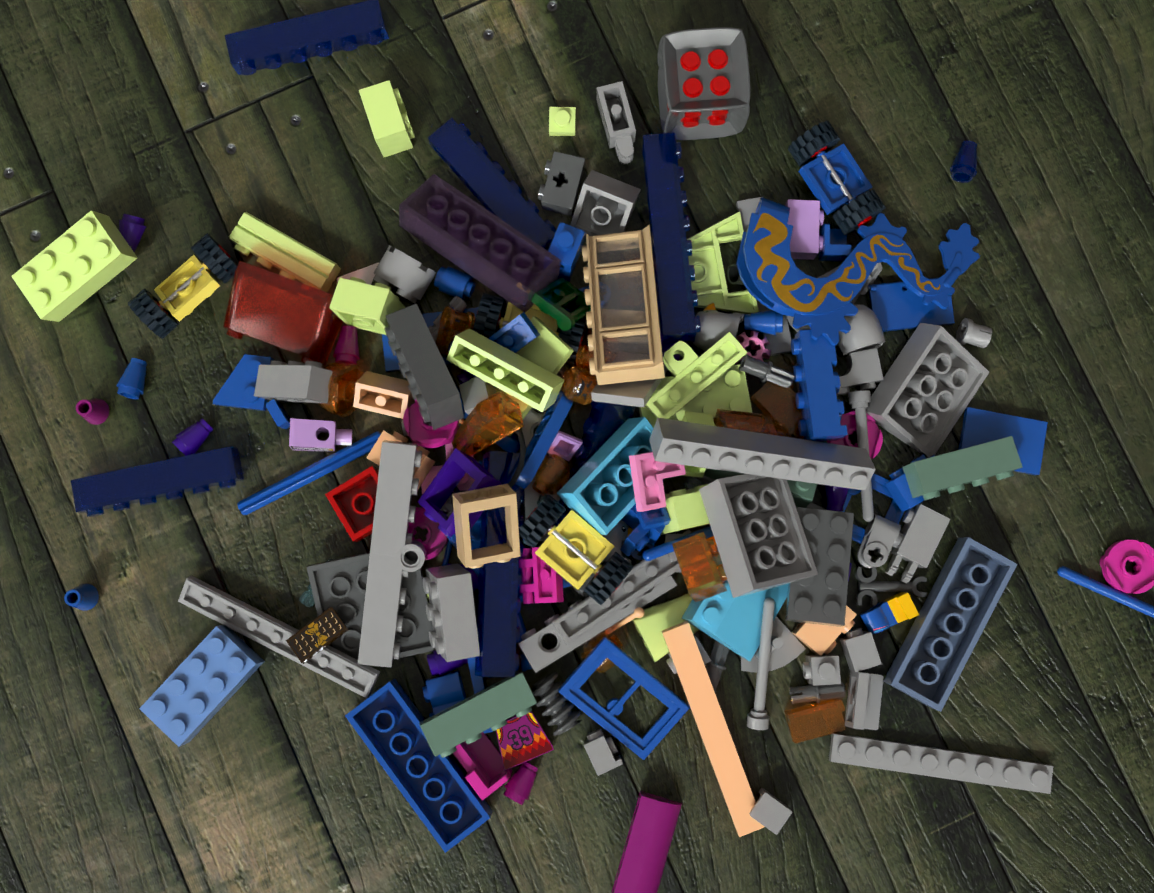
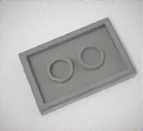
M620 352L612 363L650 359V356ZM663 362V365H664V373L666 374L667 371H668V369L666 368V366H665V364H664V362ZM663 378L598 385L597 383L591 392L592 401L645 407Z

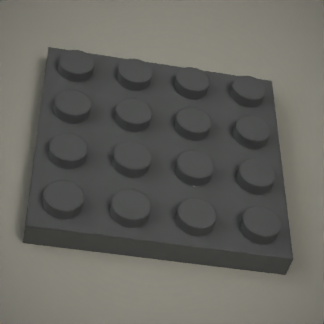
M414 551L406 552L407 559L411 561L418 559ZM370 552L307 566L317 615L319 616L330 607H333L349 629L329 644V646L358 660ZM420 568L417 571L409 572L408 578L403 577L402 588H407L405 605H400L399 615L404 616L402 632H397L396 642L401 643L399 658L436 650L431 647L429 631H433L432 621L428 620L426 614V604H429L426 596L427 594L424 592L423 574Z

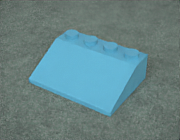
M718 555L682 619L688 621L694 627L750 662L760 645L764 600L770 597L775 601L774 621L787 598L788 584L733 598L720 555Z

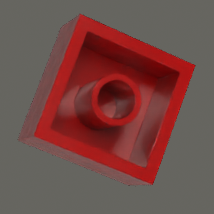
M374 466L369 467L325 494L354 542H360L372 534L379 469Z

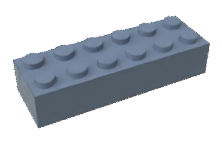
M969 537L958 538L883 682L928 707L941 712L1018 564Z

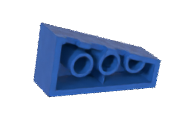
M799 330L795 338L791 340L792 354L797 357V365L793 369L794 380L799 382V393H796L797 409H801L802 420L798 421L799 436H803L804 440L817 442L837 441L847 436L848 432L847 425H841L840 423L842 414L845 411L843 401L837 399L836 395L839 393L841 384L838 372H833L832 368L837 365L835 346L831 345L823 335L818 340H813L811 330Z

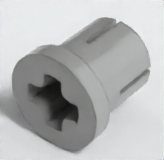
M964 318L958 327L956 340L961 345L967 343L986 348L992 337V328L973 323L972 319Z

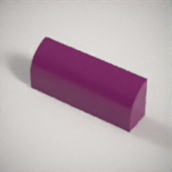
M640 791L611 893H658L682 803Z

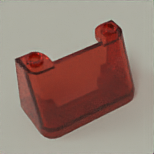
M239 261L233 278L223 328L227 330L226 334L233 338L242 340L243 336L252 337L296 353L302 357L300 362L304 364L306 361L322 363L325 366L343 321L329 308L333 298L332 294Z

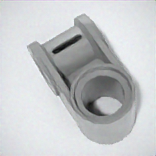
M874 514V519L868 522L864 538L857 552L859 563L867 568L880 567L885 564L892 546L899 535L901 525ZM874 550L873 554L877 556V559L871 560L868 551Z

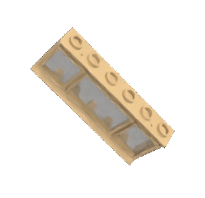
M650 224L643 230L595 236L586 234V245H582L583 261H588V267H583L585 283H589V289H585L586 305H591V311L586 312L587 326L592 328V334L588 335L589 351H594V358H589L591 375H596L598 385L665 378Z

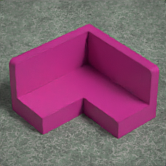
M481 732L482 737L470 744L464 741L455 746L457 750L453 754L468 772L465 777L481 800H484L510 779L513 769L504 770L501 753L486 733Z

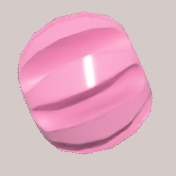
M751 331L750 337L745 332L737 336L738 341L745 350L748 346L752 350H756L753 356L750 352L747 355L763 361L762 358L770 359L771 350L764 347L770 343L766 337L763 340L759 339V332Z

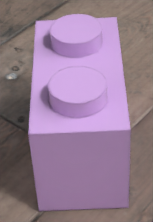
M788 199L785 206L790 207L787 224L793 226L790 241L792 259L814 260L823 248V236L819 235V226L823 225L824 210H820V201Z

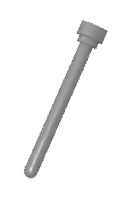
M870 391L849 392V404H852V409H855L858 448L866 449L869 454L866 408H869L868 403L871 402ZM870 480L866 490H861L863 519L866 522H871L874 519L872 482Z
M770 597L766 598L763 604L754 708L747 714V727L755 730H767L769 728L770 717L767 715V710H765L775 607V601Z

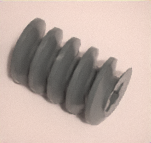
M557 672L547 675L530 686L535 687L532 692L533 696L541 697L536 706H546L542 716H552L547 725L558 726L553 733L554 736L568 731L582 721H577L581 715L580 710L571 711L574 704L570 701L565 702L566 698L558 692L563 682L554 683L558 676Z

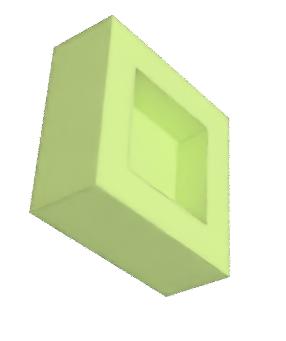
M549 107V136H575L576 107Z

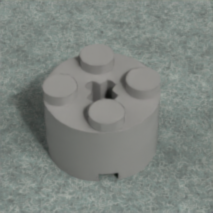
M389 245L374 271L375 276L373 280L389 286L392 291L395 286L398 287L397 294L416 303L417 300L422 299L436 272L424 267L419 261Z

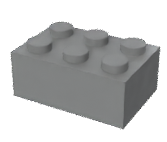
M458 563L427 568V577H423V588L425 594L429 593L430 604H426V614L428 620L432 621L433 631H429L431 647L435 648L437 654H440L446 662L480 656L471 573Z

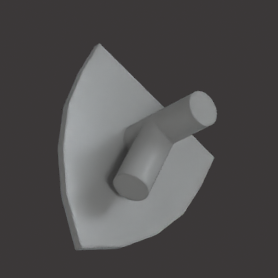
M777 616L773 621L768 671H773L787 665L806 649ZM759 647L750 662L741 657V671L757 673Z

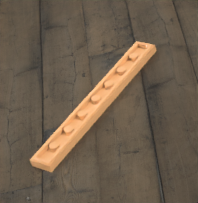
M685 621L662 630L661 632L738 836L741 837L764 828L765 826L749 814L756 801L689 622Z

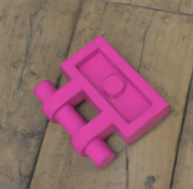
M539 547L532 548V554L531 548L520 549L521 560H518V566L522 571V585L519 586L520 593H523V604L534 603V600L535 603L564 602L563 578L535 554Z

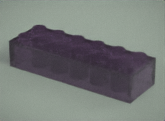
M435 174L399 205V226L525 313L534 305L531 300L535 292L558 280L561 265L559 258Z

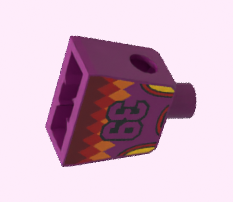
M532 711L519 718L514 715L506 719L507 724L496 730L505 771L554 750Z

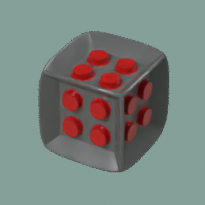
M713 27L680 30L663 35L659 42L657 55L659 67L658 98L663 136L672 140H696L726 137L742 132L750 114L749 103L751 93L748 51L743 30L733 27Z

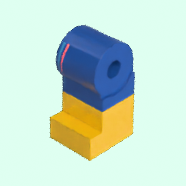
M900 592L860 614L867 630L872 635L919 615L908 592Z

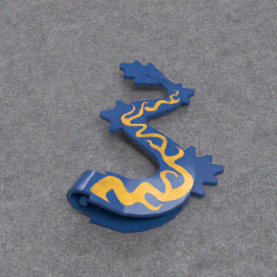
M761 197L756 212L751 214L747 232L742 234L736 265L740 278L747 290L761 304L782 315L794 317L792 326L795 329L809 325L813 340H818L823 335L831 345L835 346L839 343V332L841 331L846 334L851 330V326L844 316H855L858 313V308L851 301L860 292L877 263L885 262L889 264L912 292L923 297L924 305L927 306L933 302L941 309L946 310L949 307L948 296L953 295L955 292L952 285L960 275L965 273L971 264L980 258L979 253L973 251L979 240L971 235V228L967 223H963L958 230L949 229L946 232L948 242L942 241L938 245L946 273L938 279H928L923 276L910 247L902 240L907 229L905 227L897 228L892 226L883 213H879L872 226H859L857 232L863 240L859 242L840 267L828 277L814 278L797 268L791 257L790 241L793 226L787 224L790 207Z

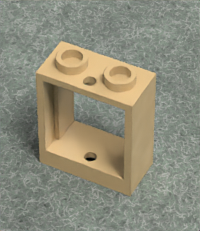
M508 484L452 494L457 557L465 568H480L487 563H504L510 561L511 558L520 557L517 496ZM505 507L507 543L471 550L469 513Z

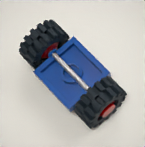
M827 120L819 123L818 126H813L811 130H807L805 134L800 135L797 140L791 143L792 145L788 147V150L799 167H801L798 172L817 201H820V205L825 213L828 215L842 207L833 215V219L843 234L846 235L855 231L859 226L868 223L886 207L875 190H870L872 185L845 144L843 143L831 150L833 146L838 144L840 137Z

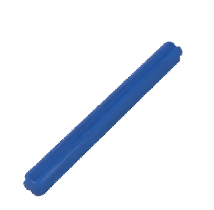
M377 431L353 443L352 446L349 445L237 503L239 511L242 515H248L369 453L380 437L381 432Z

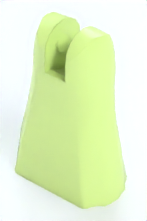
M697 591L644 609V616L642 618L636 617L632 620L639 635L643 637L642 641L654 662L669 653L661 631L685 622L682 616ZM689 623L693 634L699 631L698 628Z

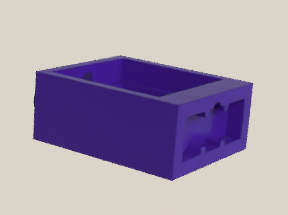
M457 448L454 449L418 501L425 509L424 515L430 520L438 522L440 524L438 529L449 537H452L453 534L456 535L454 511L448 517L441 508L466 473L475 480L468 491L503 485L475 458ZM484 511L469 513L470 530Z

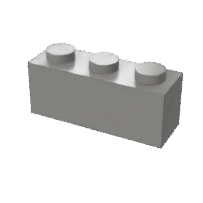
M271 361L270 365H259L254 396L267 400L275 399L279 402L328 404L333 371L323 369L322 363L306 361L305 364L288 361V365L285 362Z

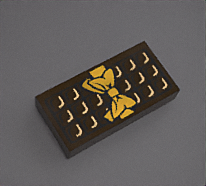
M330 607L287 639L286 642L300 662L304 664L349 629L335 609Z

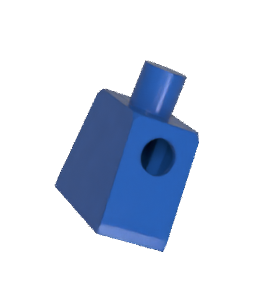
M560 222L546 256L545 273L558 278L562 277L570 282L582 252V245L586 242L587 233ZM555 262H556V263H559V264L563 265L564 267L557 266V265L554 264V263H555Z

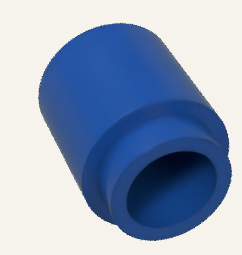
M441 267L435 277L434 286L439 288L440 292L453 297L458 296L465 300L466 297L470 298L472 296L476 283L473 282L472 275L452 267Z

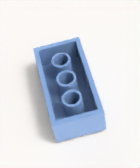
M225 625L216 626L139 709L180 747L189 743L264 663V660L229 627Z

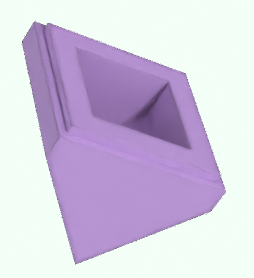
M558 431L547 453L570 461L583 441Z

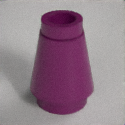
M341 327L333 354L335 364L343 367H355L357 361L360 360L356 327Z
M98 398L80 400L76 404V412L88 423L98 425L105 422L108 418L109 406L104 400Z
M524 762L504 786L506 790L503 795L523 805L524 801L529 799L538 768L528 762Z

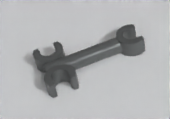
M862 567L855 568L854 573L858 580L859 590L855 596L856 605H862V597L868 595L870 597V605L876 606L878 601L874 592H911L916 597L927 596V592H919L916 588L918 582H927L925 577H914L907 584L902 581H874L877 576L876 567L870 568V575L867 578L862 575Z

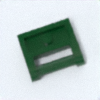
M562 277L535 292L531 300L543 313L549 314L557 320L558 327L563 331L571 329L576 321L586 316V312L591 311V305H586L585 294ZM574 303L579 306L570 313L565 310Z

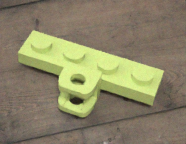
M730 332L699 358L688 344L678 341L664 353L663 357L666 368L675 378L653 395L646 406L656 418L670 419L748 352ZM680 354L683 360L677 361L673 355Z

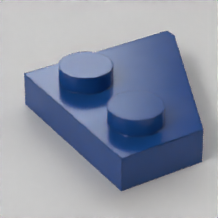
M244 354L213 399V404L266 411L268 400L254 396L259 365H270L274 359Z

